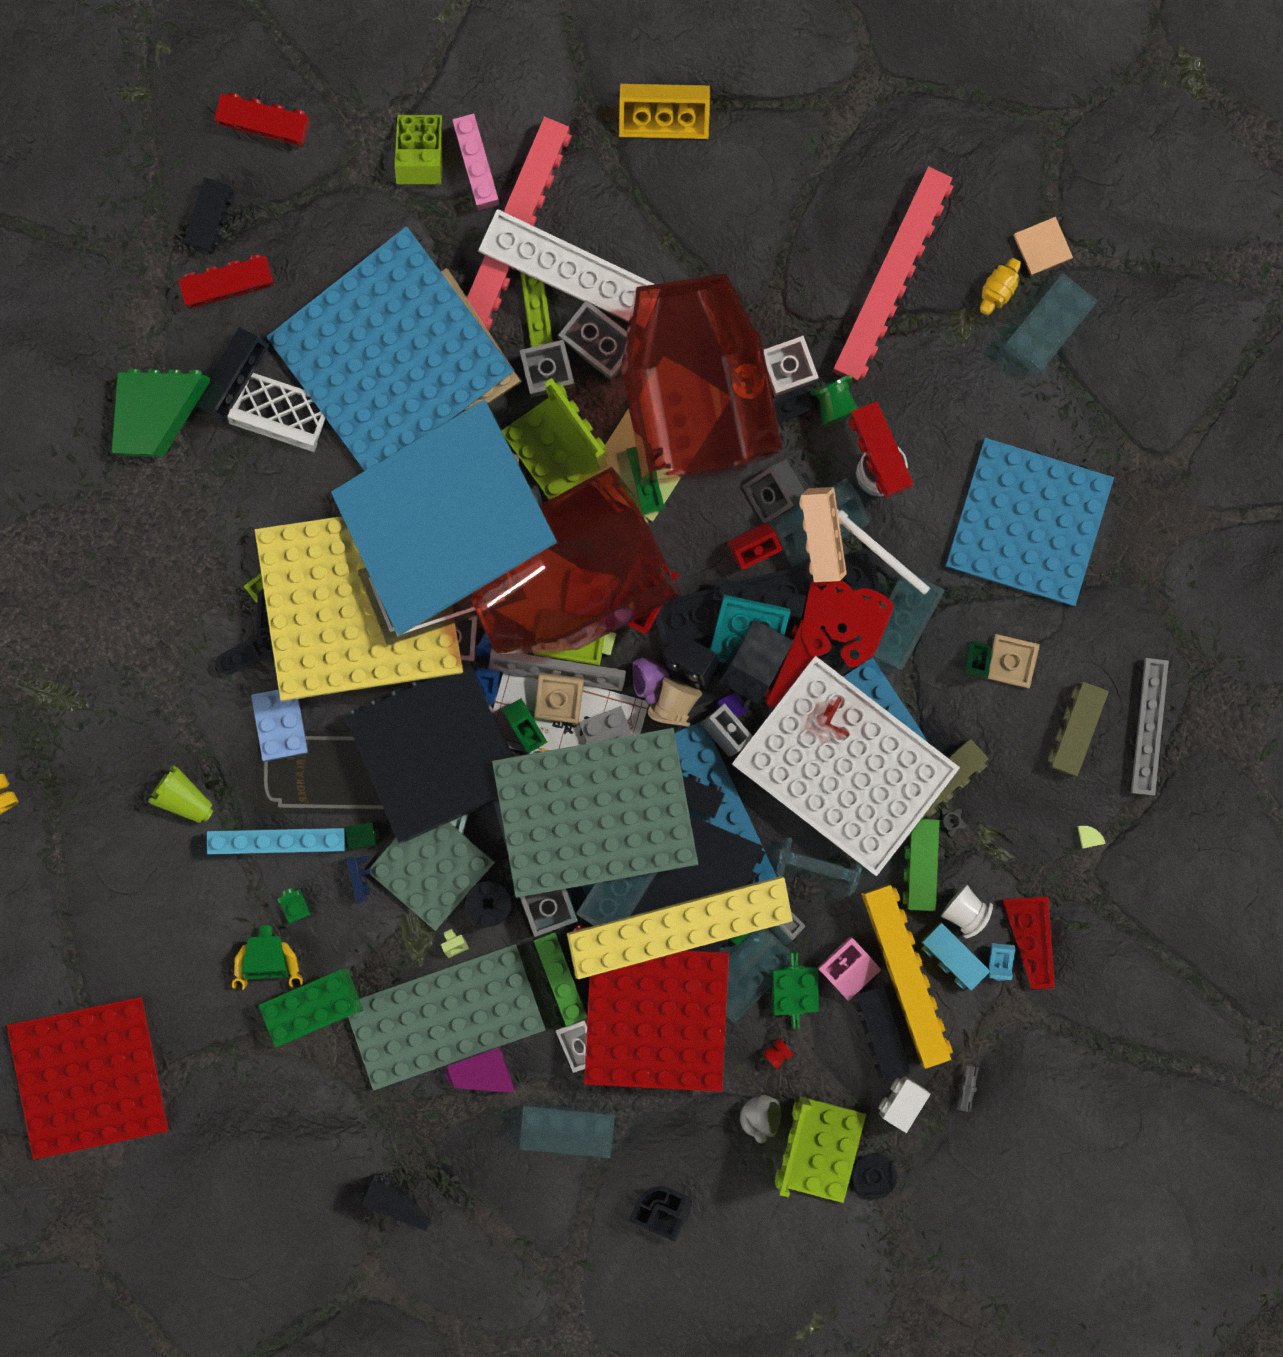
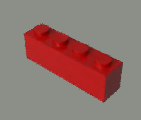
M230 92L228 95H220L214 117L217 125L304 147L310 125V119L304 111L293 109L292 112L287 111L278 104L264 105L262 101L255 98H250L249 101L241 99L240 95Z
M258 254L250 256L248 261H231L227 263L226 267L218 269L217 266L205 269L204 273L196 274V272L183 275V278L178 279L185 306L188 309H193L275 286L266 256Z
M876 401L852 411L848 422L851 430L856 432L859 437L857 442L861 452H865L868 460L866 463L870 473H874L877 478L875 483L879 493L884 494L885 499L911 489L914 483L878 402Z
M803 621L799 625H794L790 634L793 637V643L785 656L782 667H779L774 677L776 681L773 687L769 686L764 695V699L767 700L765 705L774 709L814 658L808 652L802 638ZM815 639L813 641L814 648L819 649L822 644V640Z

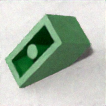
M522 698L502 709L528 754L547 743L546 738Z

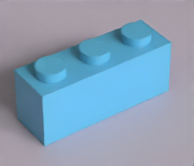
M940 922L920 941L924 945L921 949L930 958L935 956L940 961L938 966L947 974L951 972L956 977L954 982L963 990L967 987L972 991L990 972Z

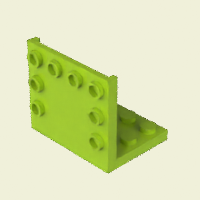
M551 378L544 383L549 398L502 430V433L552 505H554L607 468L606 457L608 455L602 440L599 437L595 439L590 431L593 428L587 419L581 420L577 414L580 411L573 400L569 401L567 399V392L559 381L555 383Z
M799 1096V1100L794 1103L792 1110L793 1124L783 1156L782 1167L777 1169L774 1181L776 1182V1188L779 1190V1195L789 1197V1189L844 1203L866 1113Z

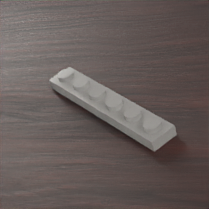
M491 649L488 668L500 672L537 678L539 673L584 678V685L617 691H622L626 671L616 668H606L593 664H581Z
M1145 658L1131 793L1155 795L1168 660Z

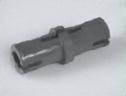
M964 1064L962 1082L959 1084L960 1095L956 1109L971 1112L974 1092L977 1091L975 1085L979 1066Z

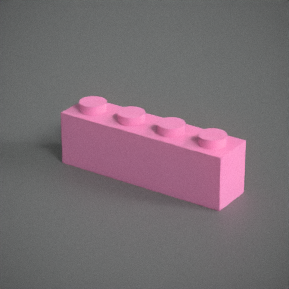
M470 114L452 119L478 211L499 206L498 196L475 115Z

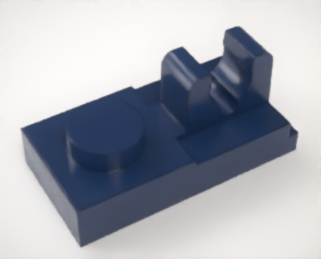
M363 856L354 859L353 857H348L346 859L356 902L367 900V895H370L367 881L363 882L362 875L369 874L372 870H365L360 868L359 865L363 861L369 860V857Z

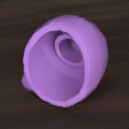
M637 659L633 662L632 667L635 693L639 697H645L647 703L655 704L661 694L663 678H670L668 669L663 663L655 659Z

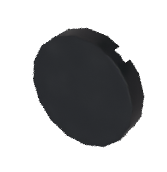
M872 1152L865 1154L856 1161L853 1167V1184L859 1193L867 1198L879 1199L886 1197L897 1184L898 1174L895 1165L890 1158L881 1153Z

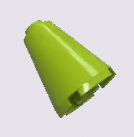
M173 764L170 767V770L173 772L170 771L168 775L165 774L151 794L155 798H149L148 802L151 805L200 823L202 820L206 822L214 811L211 809L212 803Z

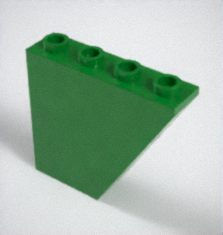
M127 369V372H118L112 453L130 457H164L210 383V377L202 375V371L188 370V374L181 373L180 370H168V373H161L160 370L147 369V373H140V370Z

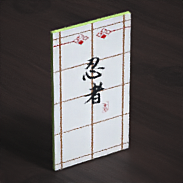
M503 672L493 712L509 748L527 753L502 709L522 698L534 718L538 678ZM583 685L579 722L621 706L632 735H637L641 733L649 703L645 700L609 690ZM534 718L547 743L529 754L539 753L542 749L550 751L587 744L580 724Z

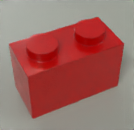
M767 522L727 542L735 562L742 570L783 550L775 530Z

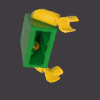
M260 926L259 937L248 938L247 944L243 945L235 956L234 975L236 979L232 982L233 989H236L237 981L242 982V990H244L248 984L247 980L288 978V974H291L289 985L292 988V980L294 978H298L302 986L303 978L298 974L299 967L296 955L288 943L282 942L280 936H272V926Z

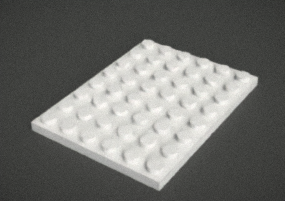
M816 656L732 763L733 766L875 876L880 873L960 769L954 762Z

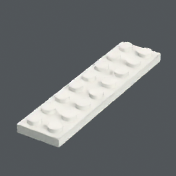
M498 209L478 250L480 253L584 302L587 300L593 306L639 328L643 327L660 289V286Z

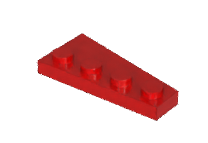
M1048 896L1003 899L1031 988H1055Z

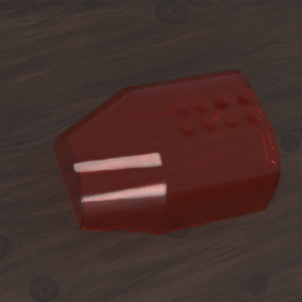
M726 273L640 286L635 289L621 370L643 480L670 479L741 467L769 459L783 450L762 339L749 320L748 312L744 311L739 301L740 298Z
M613 467L539 505L558 543L469 595L492 648L499 655L579 650L681 596L675 577L642 509L627 484Z

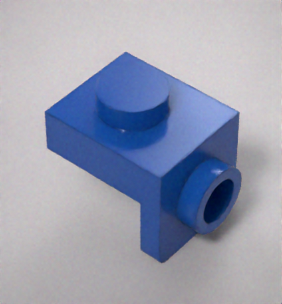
M478 667L476 673L490 704L493 705L497 696L500 671Z

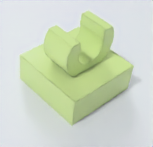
M452 929L444 932L447 942L442 943L441 946L448 958L469 949L462 935L456 937Z

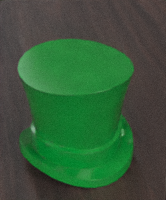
M851 375L809 390L810 394L816 395L817 400H819L822 426H828L850 418L851 412L859 409L850 393V385L853 382Z

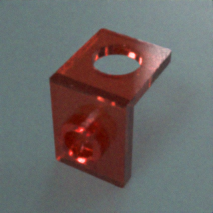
M837 697L833 705L828 704L823 716L827 717L823 725L845 737H849L850 733L830 724L842 698Z

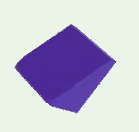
M737 692L717 701L719 707L726 704L736 717L747 712Z

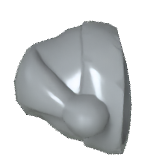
M767 1095L756 1096L747 1101L740 1113V1123L743 1130L748 1135L754 1136L758 1143H764L767 1137H774L776 1135L781 1119L779 1102Z

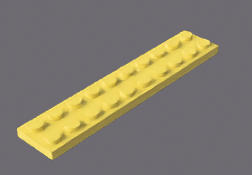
M779 876L567 933L575 976L577 979L788 923L793 920L785 878Z

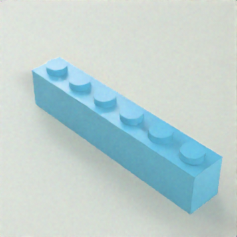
M345 828L207 831V854L347 851Z

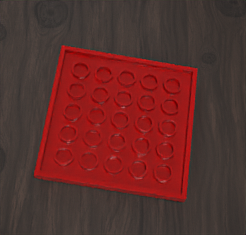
M685 950L590 976L584 1084L722 1092L729 953Z
M143 997L7 1025L33 1160L169 1131Z

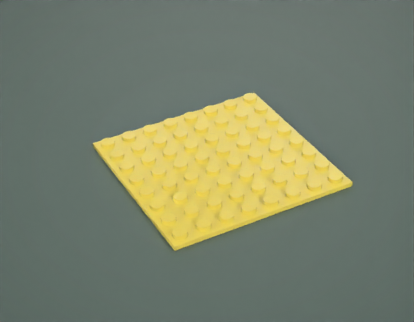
M342 516L255 529L280 701L463 673L454 617L404 633L400 636H397L395 631L390 632L369 581L370 575ZM452 605L421 624L453 614ZM388 616V619H389V621H390V624H391V626H392V628H393L392 622H391V620H390V618H389V616Z

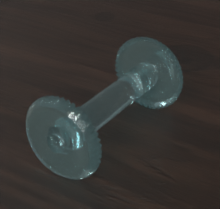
M792 838L785 840L777 863L778 876H782L786 864H791L822 875L844 879L849 882L847 895L851 896L854 894L862 871V865L859 862L855 861L853 869H846L837 864L801 854H794L790 852Z

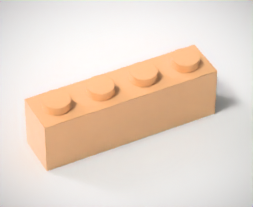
M834 487L808 488L801 495L799 504L804 513L803 529L807 533L808 539L806 550L810 553V574L813 575L814 582L840 581L847 573Z

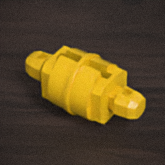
M1015 258L1010 259L1005 266L999 265L997 269H994L990 277L987 278V282L982 288L983 301L980 305L981 313L987 316L990 315L995 307L1001 309L1004 304H1007L1010 297L1014 295L1019 281L1017 273L1020 269V261Z

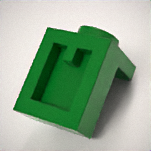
M290 888L281 892L282 897L277 900L281 903L289 924L311 915L301 889L295 891L294 888Z

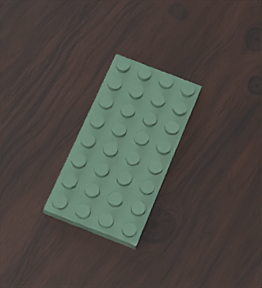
M516 944L359 998L364 1011L349 1017L373 1091L546 1030Z

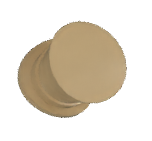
M664 677L659 701L650 705L648 715L653 720L661 723L689 727L690 723L686 722L689 717L688 713L702 696V692L690 686L687 682Z

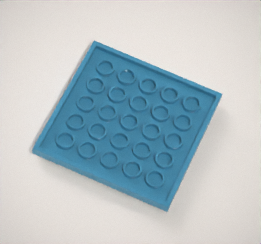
M984 438L945 567L1070 606H1076L1114 477Z

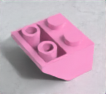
M852 937L843 942L818 966L822 974L848 1001L881 971L878 965Z

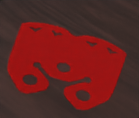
M812 581L802 625V638L808 652L814 657L829 652L831 643L825 633L820 630V627L824 625L826 631L834 640L846 643L857 636L862 637L861 641L853 642L841 650V656L849 667L859 666L871 658L877 650L894 605L886 596L872 589L861 588L853 591L843 581ZM826 585V587H825L822 591L820 590V588L817 587V586H821V587H822V586ZM835 587L843 589V592L837 593ZM862 595H864V596H866V597H871V598L868 599L867 601H865V599L862 597ZM879 601H881L882 604H885V605H887V606H886V607L884 606V607H881V608H880V603H879ZM844 623L847 625L845 633L838 631L837 627L839 624ZM815 639L822 640L823 645L821 648H814L813 641ZM856 649L859 651L860 655L857 659L850 657L851 650Z

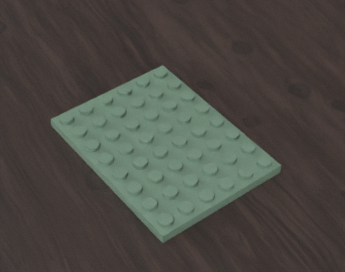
M674 728L492 761L516 898L699 865Z

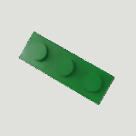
M649 444L626 449L643 515L665 510Z

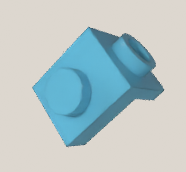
M992 943L988 963L990 978L998 981L1012 980V965L1015 954L1014 945Z

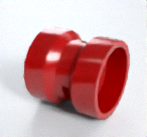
M780 1038L774 1042V1046L762 1052L776 1070L785 1059H790L794 1055Z

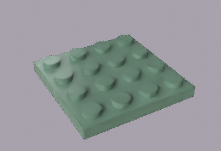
M449 822L405 843H398L397 838H395L369 869L372 870L370 874L436 931L495 861Z

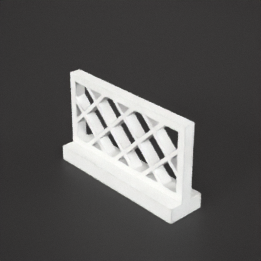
M253 373L250 378L259 381L262 388L250 393L247 382L233 408L230 409L228 414L229 424L315 452L326 418L321 411L316 414L313 413L309 404L314 403L306 390ZM273 387L280 388L283 395L271 400L267 390ZM265 392L269 401L257 406L253 396ZM295 394L301 395L304 402L293 407L288 397ZM250 398L254 406L253 409L249 411L238 409L242 401ZM286 399L290 409L278 414L274 404ZM271 405L275 416L268 419L262 417L259 410ZM307 406L311 416L300 421L295 411ZM293 413L297 422L290 426L283 424L281 417ZM314 420L317 426L315 433L311 434L304 431L302 424Z

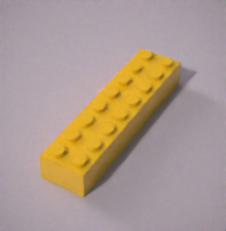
M885 884L862 892L867 912L920 1065L926 1069L951 1060L950 1054L953 1053L949 1040L943 1037L942 1032L945 1031L942 1019L936 1017L935 1010L938 1007L934 996L929 995L927 991L930 988L928 978L924 973H921L919 968L923 966L919 953L913 950L912 945L915 944L912 932L906 930L904 923L908 921L904 910L898 907L897 902L900 901L897 889L889 884Z

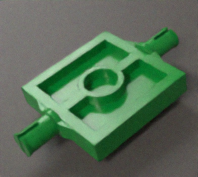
M797 951L789 952L790 965L771 969L772 1012L774 1015H790L792 1029L801 1028L800 1015L819 1012L818 967L816 965H799V952Z

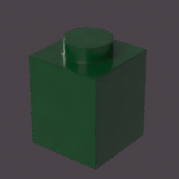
M374 822L345 827L348 849L378 845L377 840L381 839L379 826L375 827Z

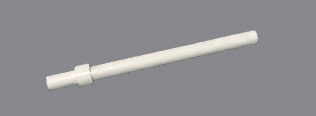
M837 509L839 525L842 524L921 593L925 595L929 591L930 587L847 518L849 515L843 510L839 511Z

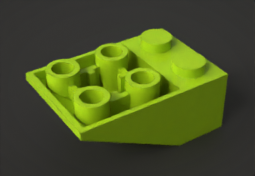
M397 115L396 184H441L442 115Z

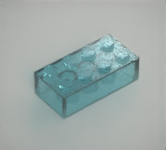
M1062 273L1003 347L1038 375L1098 300Z
M918 575L916 576L930 587L929 591L924 595L903 576H899L888 597L894 605L893 611L877 650L872 656L898 671H901L905 666L945 592L944 589Z

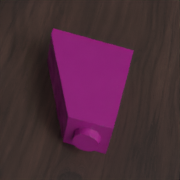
M500 1046L448 1064V1070L445 1071L448 1083H453L454 1088L508 1093L515 1090Z

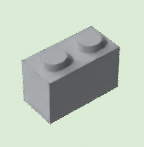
M726 704L716 708L700 723L728 757L742 750L753 737Z

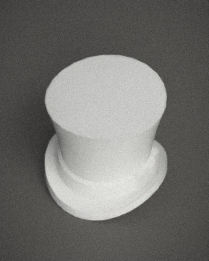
M965 885L949 901L941 917L960 926L961 931L964 933L962 936L970 938L982 931L987 925L992 913L993 904L989 903V906H987L984 902L982 903L969 886Z

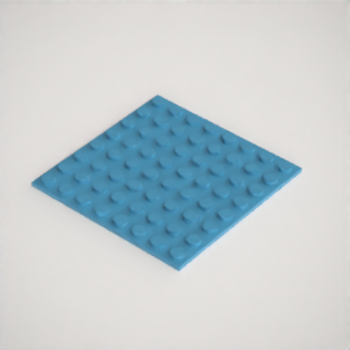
M407 226L266 336L364 471L453 419L514 372L510 364Z
M485 399L331 491L398 636L558 543Z

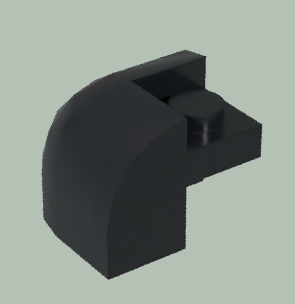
M658 1186L650 1188L643 1192L637 1200L629 1221L676 1242L684 1222H687L690 1215L692 1199L668 1187Z

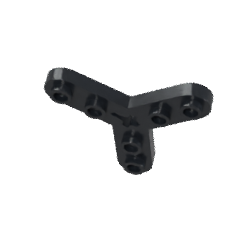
M264 589L259 592L257 597L256 636L223 652L216 660L217 670L224 675L233 674L265 657L274 661L273 648L269 649L267 646L260 649L257 648V646L264 642V637L268 640L271 639Z

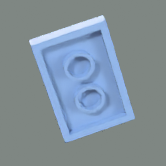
M279 689L252 694L263 762L308 754L299 699L280 701Z

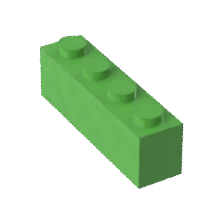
M920 819L907 836L909 837V846H905L904 858L908 859V868H904L903 881L907 882V891H903L902 903L906 905L908 910L936 911L939 820Z
M556 931L535 939V946L566 1026L587 1019L586 1009Z

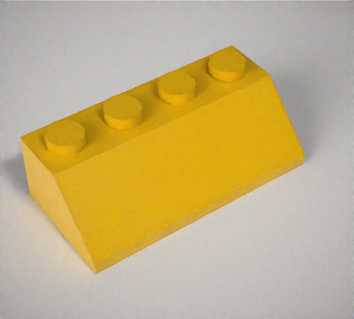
M620 84L619 137L708 139L710 86Z

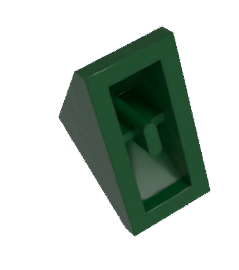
M971 640L962 674L982 680L987 679L990 671L992 646Z

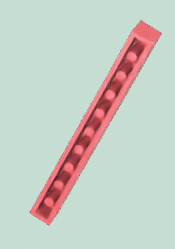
M544 116L505 207V213L532 226L535 225L537 219L534 216L537 208H542L546 196H543L546 187L550 188L554 180L552 172L555 167L559 168L563 155L560 154L563 147L567 148L572 135L569 134V126ZM485 255L467 299L489 331L493 323V319H491L493 311H498L502 299L499 298L502 290H507L511 280L508 277L511 269H515Z
M928 166L832 371L833 373L842 377L851 375L854 383H857L859 378L864 379L869 367L865 366L868 358H874L878 349L875 343L878 338L883 339L888 328L884 324L887 318L892 319L897 309V306L894 305L897 297L902 298L907 287L903 283L906 277L911 279L916 268L912 264L916 257L920 259L926 247L922 245L925 237L930 238L935 227L931 223L934 217H940L944 208L941 202L944 197H949L954 187L950 184L952 177Z

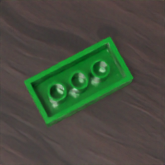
M348 969L338 970L258 1005L275 1048L284 1046L364 1011Z

